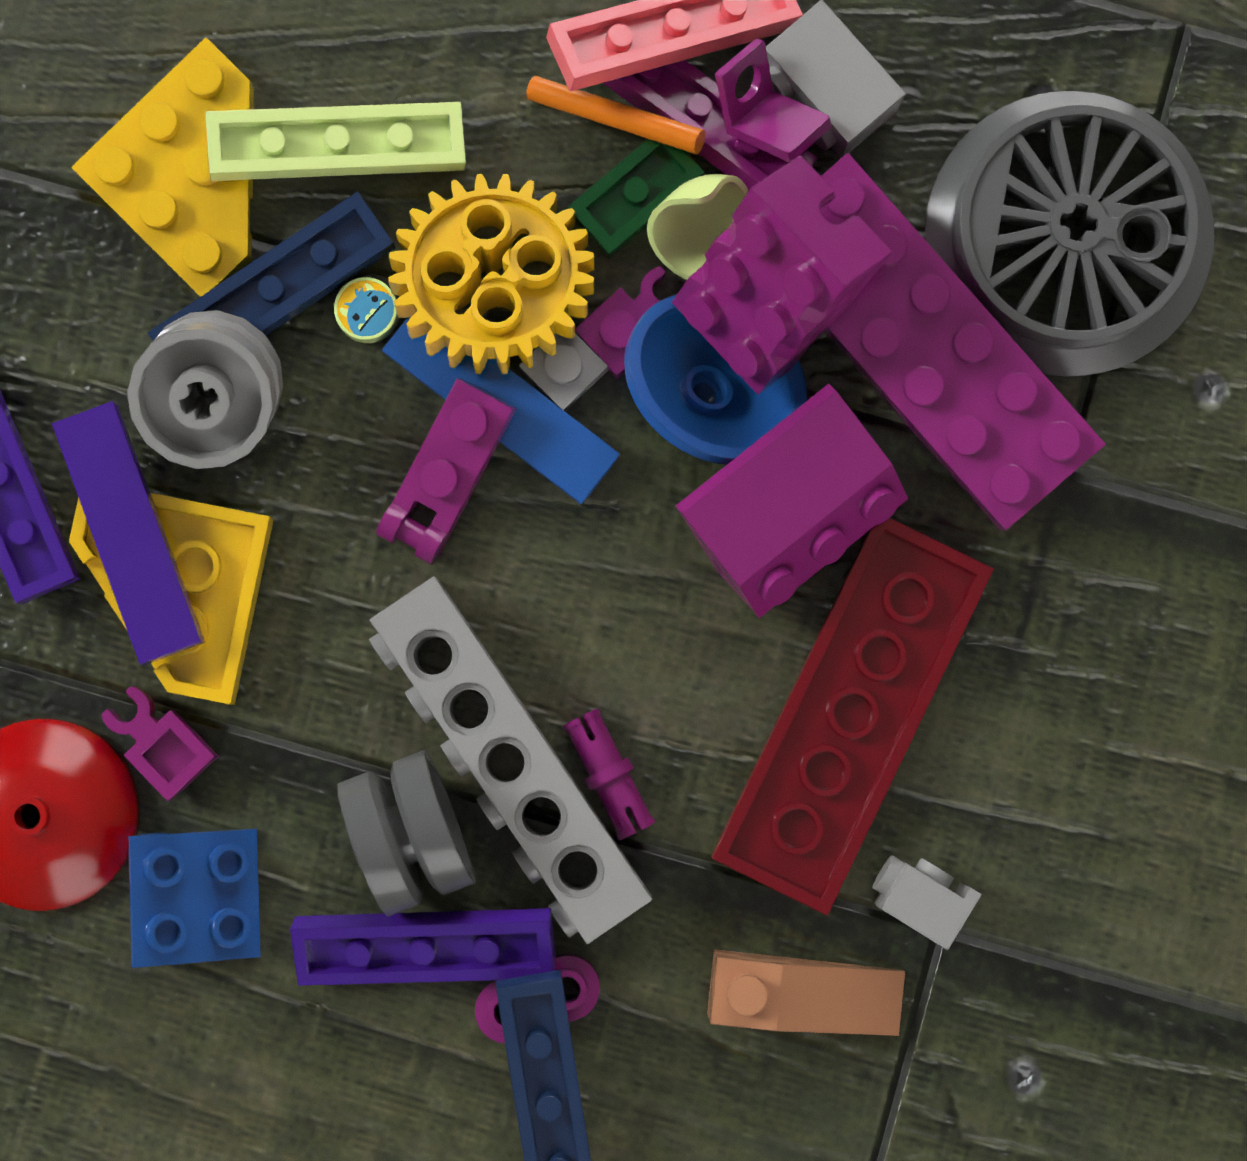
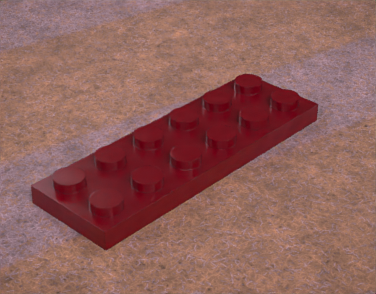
M891 518L875 525L868 531L710 856L711 859L828 916L994 568Z

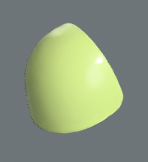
M710 174L696 177L679 186L652 211L647 224L649 243L657 257L673 273L688 280L693 273L703 266L707 260L705 257L706 252L715 239L730 227L734 221L732 218L733 213L749 191L744 182L733 175Z

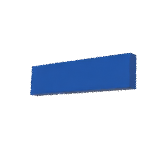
M408 317L382 349L383 353L443 400H446L456 379L462 378L517 408L499 443L582 506L619 459L620 453L509 369L508 374H502L496 359H487L482 373L475 374L473 358L471 356L465 355L461 363L456 368H452L448 360V347L445 346L433 356L428 355L425 346L427 334L411 339L406 324L411 317Z

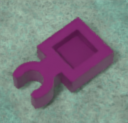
M661 266L652 269L645 275L641 283L640 295L634 300L620 287L575 328V334L608 366V371L616 379L625 373V349L632 330L641 316L660 301L654 296L653 289L665 278L666 271Z
M130 686L125 692L137 704L138 711L135 718L126 722L113 709H106L101 714L105 725L113 732L123 735L130 734L136 740V743L124 756L167 801H173L219 755L176 710H170L159 720L155 716V704L150 694L140 687Z

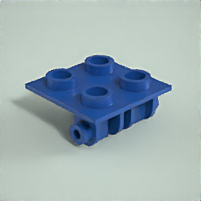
M257 829L175 834L148 833L141 834V836H128L132 968L261 957Z

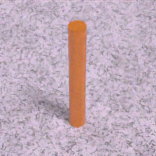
M533 76L527 87L526 96L530 101L696 155L699 154L705 142L706 133L703 129L582 90L570 92L568 86L548 79Z

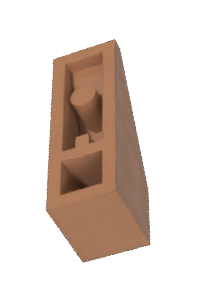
M714 949L707 1014L710 1024L786 1032L899 1036L905 971Z

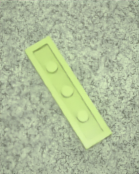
M461 102L205 111L211 181L464 171L466 159Z

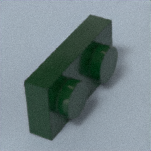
M647 139L570 204L568 209L572 208L575 211V221L582 229L587 230L588 236L610 259L647 228L648 219L652 211L664 199L685 182L704 176L705 172L686 151Z

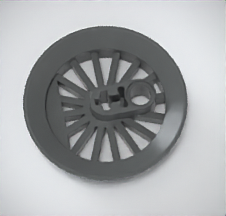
M1056 91L1023 98L1000 108L974 126L958 142L942 166L931 191L926 213L925 240L1044 375L1078 377L1104 373L1132 363L1153 351L1178 329L1196 304L1209 274L1214 247V218L1207 187L1196 163L1178 138L1162 123L1145 111L1114 97L1082 91ZM1062 126H1085L1075 183ZM1045 129L1056 182L1027 143L1024 136ZM1100 130H1104L1121 137L1123 141L1089 192ZM1134 146L1153 162L1154 165L1104 200L1100 199ZM1012 154L1039 192L1009 174ZM1161 175L1167 182L1173 196L1172 198L1135 206L1122 204V202ZM1005 193L1030 209L1003 205ZM1177 213L1179 235L1171 234V225L1165 215ZM1069 217L1076 218L1077 229L1085 232L1077 241L1070 239V228L1062 226ZM1000 222L1030 227V229L998 236ZM1135 226L1147 234L1150 247L1147 253H1136L1125 245L1122 234L1124 227ZM1036 243L1037 246L991 277L995 252ZM1165 251L1176 253L1170 274L1152 264ZM1041 258H1047L1015 309L1009 306L995 292V290ZM1058 265L1060 266L1053 311L1050 326H1047L1025 315ZM1075 269L1090 330L1065 329ZM1095 271L1130 319L1107 327ZM1121 273H1133L1159 289L1160 292L1145 308Z

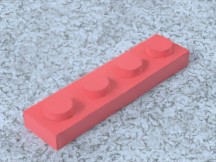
M637 0L551 23L546 39L571 92L748 43L756 38L762 39L780 34L797 21L803 13L796 0Z

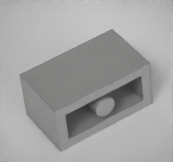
M823 0L815 4L766 46L773 90L830 116L831 128L814 143L824 151L831 147L840 158L850 153L897 113L906 94Z

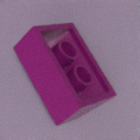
M828 384L678 503L676 508L719 575L760 618L774 606L787 601L800 585L825 565L837 561L851 544L871 528L888 520L896 509L908 500V497L890 460L838 392Z

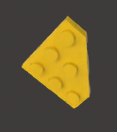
M207 37L71 167L200 297L246 267L252 261L250 199H253V179L211 181L205 111L253 110L254 87L250 80Z
M150 493L205 643L152 662L151 664L155 669L153 671L169 693L235 705L274 519L266 515ZM78 497L69 543L82 563L88 566L105 592V598L126 628Z

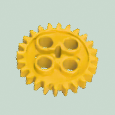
M477 174L475 190L466 192L457 180L451 181L453 198L447 201L437 193L430 192L428 195L432 212L427 214L412 208L409 212L412 225L416 231L398 229L396 232L398 245L403 251H394L389 254L391 268L397 272L388 277L391 293L400 296L394 301L398 318L411 317L406 323L411 339L427 334L425 346L427 354L430 356L435 355L445 346L448 347V360L452 368H456L465 355L471 356L473 358L475 374L482 373L487 359H496L501 373L508 374L510 357L517 355L528 368L534 367L533 349L538 346L552 357L557 354L554 334L557 333L563 337L573 339L575 336V323L571 317L586 318L588 315V301L582 296L594 294V277L587 274L594 270V253L583 251L588 247L587 230H572L576 225L575 211L570 208L555 214L557 210V194L552 191L537 201L535 199L534 181L532 180L526 182L519 193L511 191L509 174H503L497 189H488L484 176ZM486 226L501 230L500 234L491 239H479L473 236L475 231ZM525 233L529 235L523 237L513 246V242L520 234ZM534 261L544 262L552 267L541 275H530L522 270L524 266ZM503 266V274L499 275L497 272ZM445 272H455L462 276L460 281L450 286H440L433 282L438 275ZM481 273H487V275L482 280ZM471 301V306L464 314H457L455 312L464 308ZM495 307H504L513 313L507 320L499 323L490 322L482 317L485 312Z

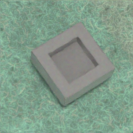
M555 333L557 354L552 357L538 346L533 351L534 367L528 368L522 362L519 368L549 400L566 412L608 371V366L576 334L573 339H569Z

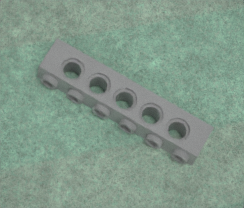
M433 576L369 619L378 632L369 639L375 651L390 671L398 665L401 666L413 684V687L405 691L408 700L426 724L436 718L449 740L440 745L443 752L461 777L471 771L485 793L476 798L477 802L497 830L507 824L521 845L512 852L515 859L533 884L542 878L557 899L548 907L551 908L553 916L569 938L579 932L585 942L589 944L652 901L650 892L436 577ZM433 638H442L451 647L452 660L445 671L430 675L419 664V650L426 641ZM470 690L481 693L488 703L486 719L482 724L474 728L462 726L456 720L453 711L454 703L458 696ZM503 743L516 746L524 756V769L521 775L512 781L498 779L493 775L489 767L491 752L495 747ZM545 797L557 804L561 813V820L559 826L554 831L541 834L534 832L528 827L525 822L524 811L530 800ZM575 851L589 854L597 865V874L594 880L588 885L581 887L568 884L560 873L561 860L567 854Z

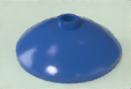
M673 295L649 308L632 330L627 341L624 357L626 381L639 411L664 439L694 457L727 465L807 401L804 373L798 360L787 374L758 395L740 375L733 371L729 363L674 306L672 301L676 295Z

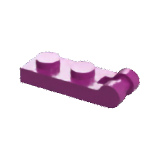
M457 378L397 495L384 513L377 527L376 535L392 544L400 540L416 549L414 556L433 565L444 549L517 408L466 380ZM418 502L437 512L429 527L411 518Z

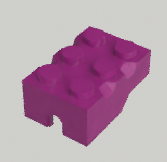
M801 155L751 187L733 213L732 218L734 221L730 227L715 239L706 252L705 257L707 260L703 266L688 278L672 301L687 321L702 334L729 363L733 371L740 375L758 395L792 369L813 341L846 310L892 253L890 248L859 216L853 215L839 225L829 223L824 219L821 208L833 200L836 196L834 194L835 191Z

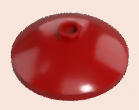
M33 719L13 723L1 728L0 902L19 909L47 911L68 907L88 899L106 887L120 872L129 858L128 836H137L140 805L136 784L131 771L118 751L108 741L92 730L76 723L57 719ZM28 804L36 806L40 812V821L34 828L27 827L22 821V811Z

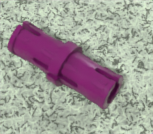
M596 708L582 716L593 737L592 741L589 739L579 717L564 724L562 727L567 732L589 777L584 779L589 791L596 789L617 832L618 840H622L636 833L625 812L626 807L629 809L638 829L643 830L656 821L653 816L651 817L629 773L630 770L634 769L629 757L622 759L600 715V709Z

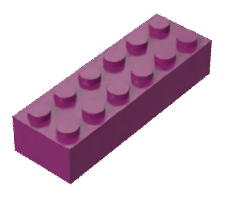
M847 153L821 176L835 191L834 194L836 195L830 203L821 208L822 216L829 223L835 225L842 224L853 215L859 216L890 248L892 253L846 310L824 331L999 531L1007 530L1106 444L851 155Z

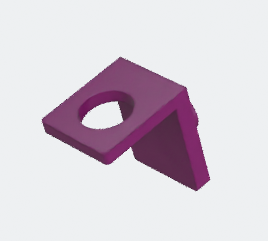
M754 39L715 73L726 132L739 140L787 162H791L831 128L829 115L773 90L766 45L760 39ZM752 65L754 69L752 85L742 98L737 99L735 95L737 80L742 71Z

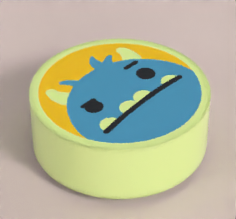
M370 277L354 279L345 284L336 296L334 303L336 321L343 332L357 342H379L388 337L397 325L399 318L394 304L396 298L391 293V289L378 279Z

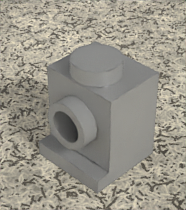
M893 855L885 862L872 886L873 889L879 892L873 904L949 950L982 894L962 883L958 885L955 892H952L948 888L953 882L954 877L923 858H920L914 868Z

